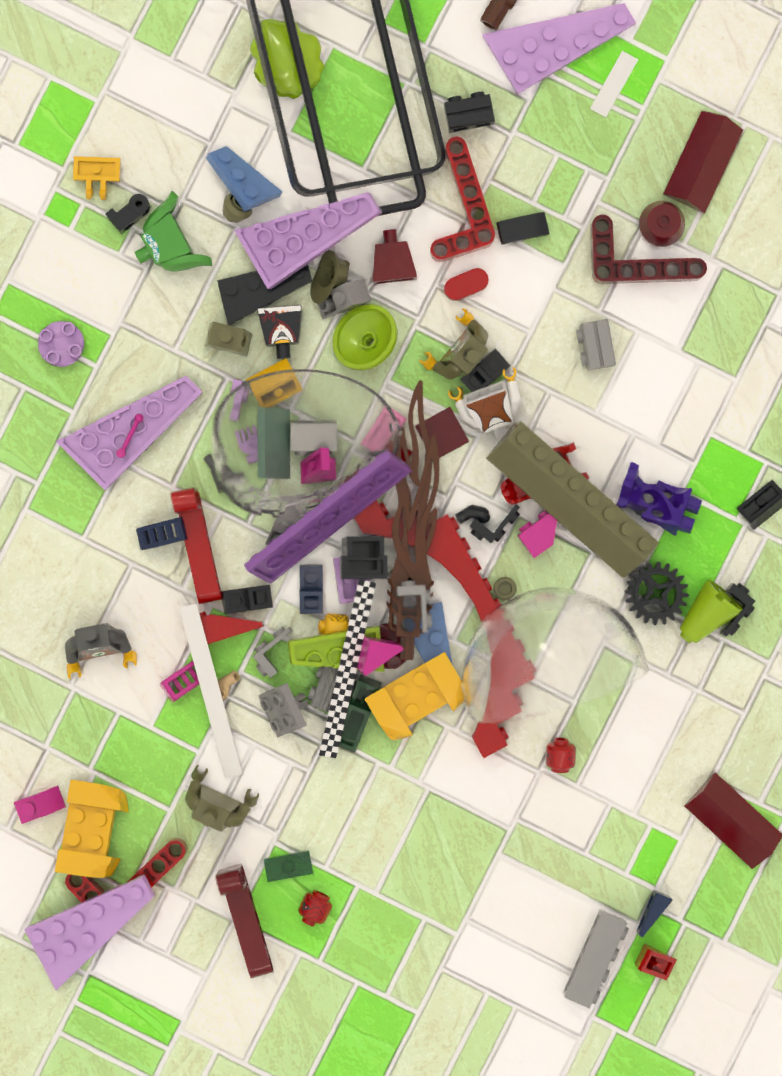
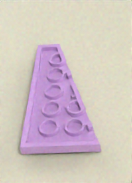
M622 3L482 34V37L518 95L636 25V21L626 4Z

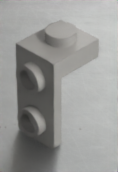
M415 581L401 582L402 586H397V596L421 595L422 633L427 632V628L432 627L431 613L426 611V604H431L430 590H425V585H416Z
M281 627L273 634L274 640L269 644L264 641L254 649L257 652L253 656L258 662L256 668L264 677L268 675L271 678L278 672L264 653L292 631L290 627L287 629Z

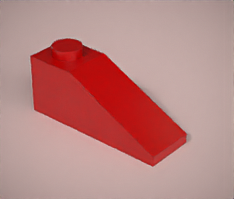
M205 611L199 613L207 644L264 626L261 621L215 614L206 615Z

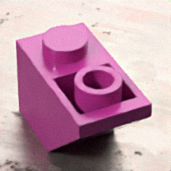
M546 511L538 515L539 521L533 525L529 521L519 529L521 533L517 537L532 558L537 557L554 543L557 520Z

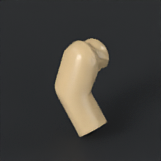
M232 671L218 680L223 701L227 699L231 685L240 680V675L236 671Z

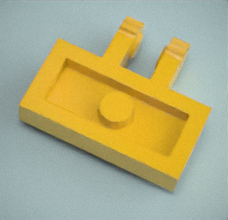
M74 156L73 180L86 181V199H92L93 181L101 182L100 199L106 200L107 182H120L121 159Z

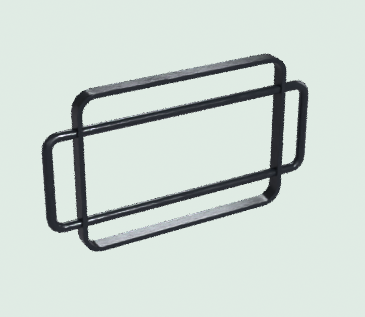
M246 0L292 189L304 197L327 194L328 202L331 204L338 202L336 192L414 178L417 197L410 201L379 206L382 213L378 216L420 207L426 198L423 176L437 171L444 164L446 154L409 0H400L434 140L437 162L433 167L420 168L380 0H371L412 171L334 185L290 0H280L325 187L318 189H307L298 181L255 0Z

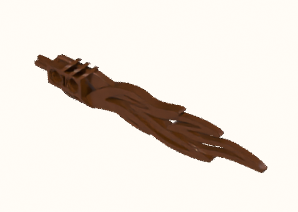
M422 380L417 383L414 389L408 413V425L413 448L412 463H410L404 427L400 428L397 440V457L401 459L402 447L406 463L412 470L409 473L411 481L419 487L412 506L411 493L406 477L396 484L398 508L393 519L392 535L397 557L390 579L388 578L387 581L391 585V590L387 589V594L390 596V604L386 600V605L389 608V629L392 632H396V636H401L400 645L404 649L400 652L401 660H414L415 637H420V634H423L422 629H420L422 613L421 595H413L417 601L416 605L413 608H406L403 604L405 596H397V586H402L401 582L407 581L409 577L416 582V585H425V590H430V587L434 585L426 554L433 539L437 519V509L434 508L432 511L431 509L439 484V453L435 436L432 435L431 439H429L425 426ZM416 400L418 403L419 426L426 451L421 481H419L418 475L419 449L413 425V411ZM432 462H433V466H434V483H433L432 493H431L430 499H429V501H428L429 490H430V483H431V475H432ZM401 510L403 513L402 541H400L399 538V522ZM417 511L415 533L416 563H413L408 549L407 531H410ZM431 523L430 532L425 542L426 527ZM433 603L430 606L426 604V611L429 613L433 608ZM394 614L397 617V628L393 627ZM411 618L414 620L415 628L412 631H405L402 628L404 619Z

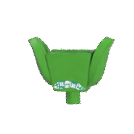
M171 191L168 197L149 215L144 223V233L141 235L145 246L134 252L138 261L142 264L152 258L157 266H161L171 272L200 266H212L211 257L193 253L175 217L172 215L178 202V195Z

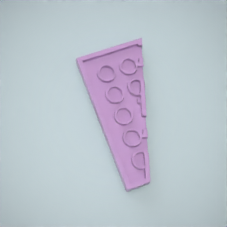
M366 192L338 202L320 205L317 208L306 209L234 231L267 289H272L382 212L372 194Z
M184 376L56 442L104 490H107L203 392L187 376ZM142 414L144 419L138 424L125 450V457H118L116 452L124 444L135 422V415Z
M145 874L24 929L55 990L65 983L155 896Z

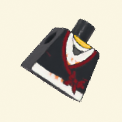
M302 306L257 308L266 346H276L277 359L291 358L290 345H297L300 341Z

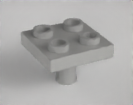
M286 683L258 695L261 707L266 712L270 720L271 729L276 733L277 737L306 726L300 709L307 707L309 703L308 700L299 702L306 698L305 694L299 693L293 697Z

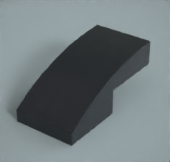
M545 212L511 218L496 223L501 245L522 242L527 239L550 234Z
M495 348L468 375L463 376L460 380L473 392L489 386L503 373V369L506 371L511 365Z
M270 585L221 591L224 614L273 607Z

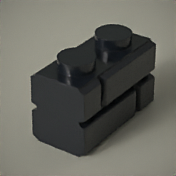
M475 92L470 94L471 98L462 99L461 96L448 98V102H444V110L449 133L494 125L495 118L490 94L484 95V92Z

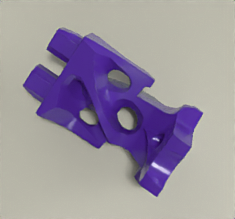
M630 462L616 505L619 508L628 507L646 522L656 524L672 535L676 536L678 530L691 533L695 519L684 516V513L688 511L698 514L702 500L691 496L692 488H679L660 480L657 484H647L638 476L639 465ZM664 493H668L672 495V497L669 499L665 496ZM650 494L654 501L652 503L646 502L644 495Z

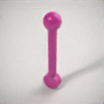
M142 414L135 415V422L124 444L116 452L118 457H125V450L138 424L144 419Z

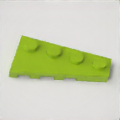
M377 625L366 627L364 636L381 639L380 627ZM347 630L287 640L290 663L301 666L339 668ZM384 664L375 669V671L384 672Z

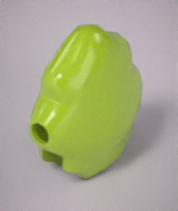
M274 19L262 20L260 25L277 95L279 97L296 99L302 95V90L285 21ZM295 22L312 89L320 82L321 73L324 69V63L320 59L321 45L315 35L302 32ZM254 39L250 44V52L256 59L254 75L262 86L267 87L256 40Z

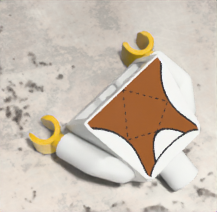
M512 367L514 372L512 377H507L505 369H503L505 380L464 395L463 389L456 386L459 390V395L454 397L452 391L449 390L448 396L456 401L455 406L464 422L473 428H479L482 433L493 431L496 439H502L507 432L506 426L513 423L512 416L517 413L520 403L518 383L514 380L516 378V369Z

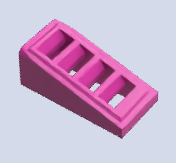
M193 661L160 683L161 688L172 703L200 685L197 674L192 668L194 666ZM186 671L189 672V674L195 682H190V680L185 675ZM179 676L187 686L185 689H183V687L177 680ZM170 682L175 685L179 693L175 694L169 685Z

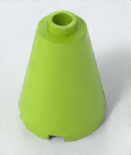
M710 579L702 586L680 626L682 631L680 635L688 643L692 641L698 643L743 610L732 596L729 597L721 586Z

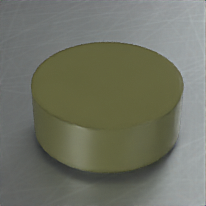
M502 577L494 583L493 591L497 598L509 600L516 594L517 587L511 578Z

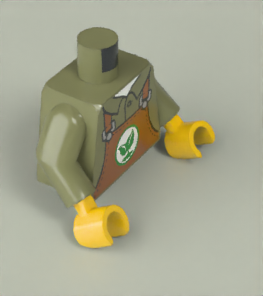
M462 308L465 312L464 316L459 318L456 315L455 318L461 324L467 326V329L442 359L437 362L430 352H425L428 359L426 361L419 360L426 370L433 369L434 372L450 380L458 376L468 375L488 352V348L485 345L488 340V332L464 308Z

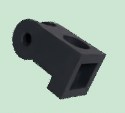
M135 194L130 198L129 203L117 213L112 208L105 214L122 235L148 214L150 203L146 196Z

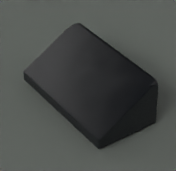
M771 480L736 508L753 530L782 508V489Z

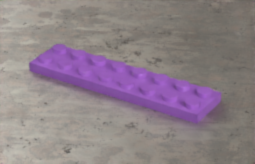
M388 450L379 454L373 462L360 469L349 481L341 484L338 490L325 497L313 510L306 512L303 518L294 525L289 526L277 539L270 541L267 547L254 554L244 564L245 568L249 573L270 584L273 583L411 473V468Z

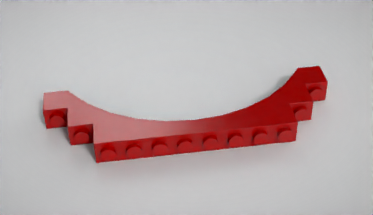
M377 500L354 517L363 533L393 539L392 525L394 517L387 520L386 515L389 512L383 502L378 503ZM417 511L409 532L407 531L408 545L415 547ZM401 512V515H400V522H399V538H400V541H402V538H403V513H402V512ZM448 514L436 520L433 539L427 555L439 562L459 581L474 603L485 630L489 650V686L484 709L472 735L482 757L485 758L508 746L505 740L509 739L504 727L498 728L497 725L522 712L519 707L523 704L518 694H512L511 691L534 679L533 673L536 672V669L530 659L525 660L522 654L525 649L520 639L515 640L511 632L514 631V628L508 618L503 619L500 612L504 609L498 598L493 600L489 593L493 589L487 578H481L478 571L482 568L476 557L471 559L468 550L471 548L466 538L459 537L456 531L460 529L454 516L449 518ZM431 523L426 527L425 542L430 532Z

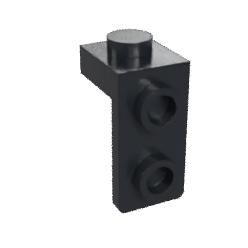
M516 504L494 532H491L478 520L474 519L469 525L472 529L470 533L479 541L484 538L490 544L494 540L498 543L506 533L503 530L508 522L513 524L520 515L517 512L520 507Z
M731 583L725 590L743 604V610L731 619L720 634L724 637H727L729 634L731 636L734 635L740 627L738 622L742 617L747 618L755 609L753 606L755 600L748 595L750 591L741 583L737 585Z

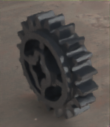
M659 561L656 562L655 568L648 562L646 565L647 570L639 566V575L631 573L634 581H626L631 586V589L624 590V593L630 594L631 597L626 599L625 602L633 603L629 611H638L635 615L636 619L644 615L643 623H647L652 618L653 625H657L658 619L665 625L666 617L674 621V612L682 614L679 606H687L682 601V598L688 597L689 594L683 593L682 590L687 588L688 584H680L684 575L676 577L678 569L675 568L670 572V564L666 563L662 569ZM650 575H663L669 580L658 584ZM642 581H644L646 586V592L642 596V598L639 599V586L642 583ZM653 588L663 589L659 594L660 599L657 597L649 598L654 593ZM672 588H674V600L672 604L669 605L667 601V594ZM655 603L660 606L662 612H651L645 609L644 606Z

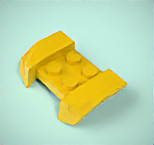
M443 652L366 697L365 701L387 736L391 740L396 741L413 736L408 726L442 706L449 704L454 712L467 699L468 694L446 653Z
M70 780L67 803H69L62 846L61 849H58L54 872L96 878L112 876L121 860L120 858L108 857L116 811L129 813L126 794L122 790L111 786Z

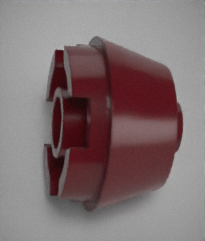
M653 202L641 213L639 219L640 232L645 240L652 245L659 247L672 245L681 238L684 232V215L671 202Z

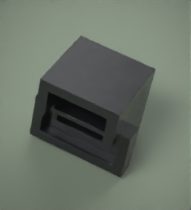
M347 536L341 538L340 579H388L387 555H384V536Z

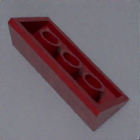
M701 111L663 195L705 214L743 129L727 116Z
M716 772L684 805L751 869L771 856L782 838V833Z

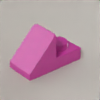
M321 447L300 462L301 484L326 482L336 479V460L330 457L329 448Z
M59 786L14 802L21 824L44 817L66 807Z

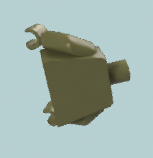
M196 765L191 774L193 781L190 782L185 797L186 804L192 810L191 817L203 825L221 832L227 827L240 826L251 810L250 807H254L257 804L259 793L256 797H250L251 788L248 789L245 793L244 803L206 785H201L200 782L206 777L208 768L201 774L197 770L199 765Z

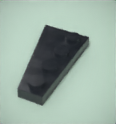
M308 264L272 289H267L258 271L217 280L228 325H232L236 321L255 313L257 308L268 306L276 300L311 283L312 278Z

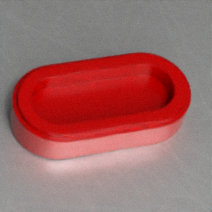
M474 268L452 277L445 284V295L450 300L459 301L483 291L488 285V275L483 269Z

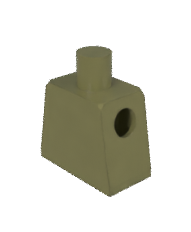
M211 322L204 346L247 356L252 333L242 328Z

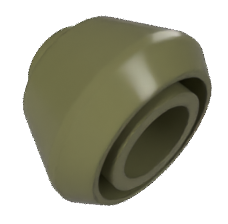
M229 193L224 198L222 212L228 221L239 223L252 215L253 209L244 212L233 195Z

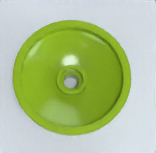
M366 304L352 309L343 316L334 331L333 350L337 359L344 366L359 371L369 370L380 365L388 358L395 347L398 336L396 321L385 308L378 305Z

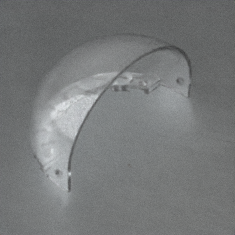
M309 369L282 370L250 379L236 387L224 398L214 417L212 455L220 483L229 499L236 506L259 516L262 513L272 514L273 518L303 516L306 512L318 506L325 497L338 490L341 484L353 478L360 469L373 462L379 454L388 450L396 455L402 429L387 402L378 393L361 382L327 371ZM261 407L290 409V421L336 420L337 451H332L330 455L331 458L336 460V479L333 481L301 484L300 462L309 455H295V451H290V479L258 478L257 409Z
M546 587L526 591L506 600L483 620L474 632L464 656L461 689L470 719L481 723L501 722L543 714L605 695L640 679L649 671V667L635 630L628 620L611 604L599 597L579 590Z

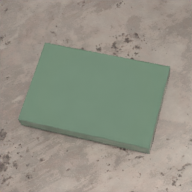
M258 408V478L290 479V409Z

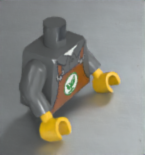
M107 623L76 629L75 636L69 638L65 643L68 678L71 679L70 674L73 672H78L79 678L81 677V668L78 661L117 653H124L123 666L125 668H128V661H132L136 666L137 653L131 651L132 648L126 633Z

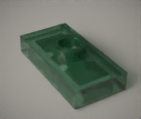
M309 850L264 858L268 882L313 874Z

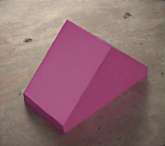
M364 636L357 669L367 676L404 649L395 641Z

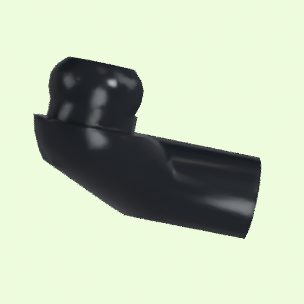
M474 504L455 514L460 524L470 518L478 519L480 523L484 524L491 518L487 508Z

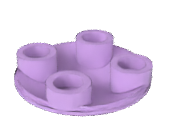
M57 321L51 323L41 330L39 334V352L43 359L53 366H69L76 362L83 353V335L71 322Z

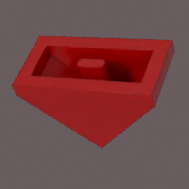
M644 943L635 966L644 973L667 980L677 959Z

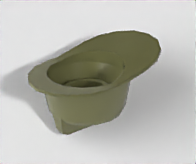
M327 250L322 255L319 267L311 283V299L317 304L323 303L330 295L332 289L346 283L350 263L347 260L337 258L332 250Z

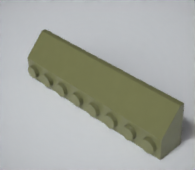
M523 422L514 423L487 455L486 459L546 512L552 515L622 578H625L642 564L659 544L655 538Z

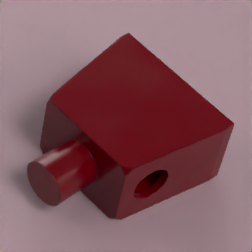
M396 229L384 230V243L375 245L373 285L417 280V273L408 242H398Z

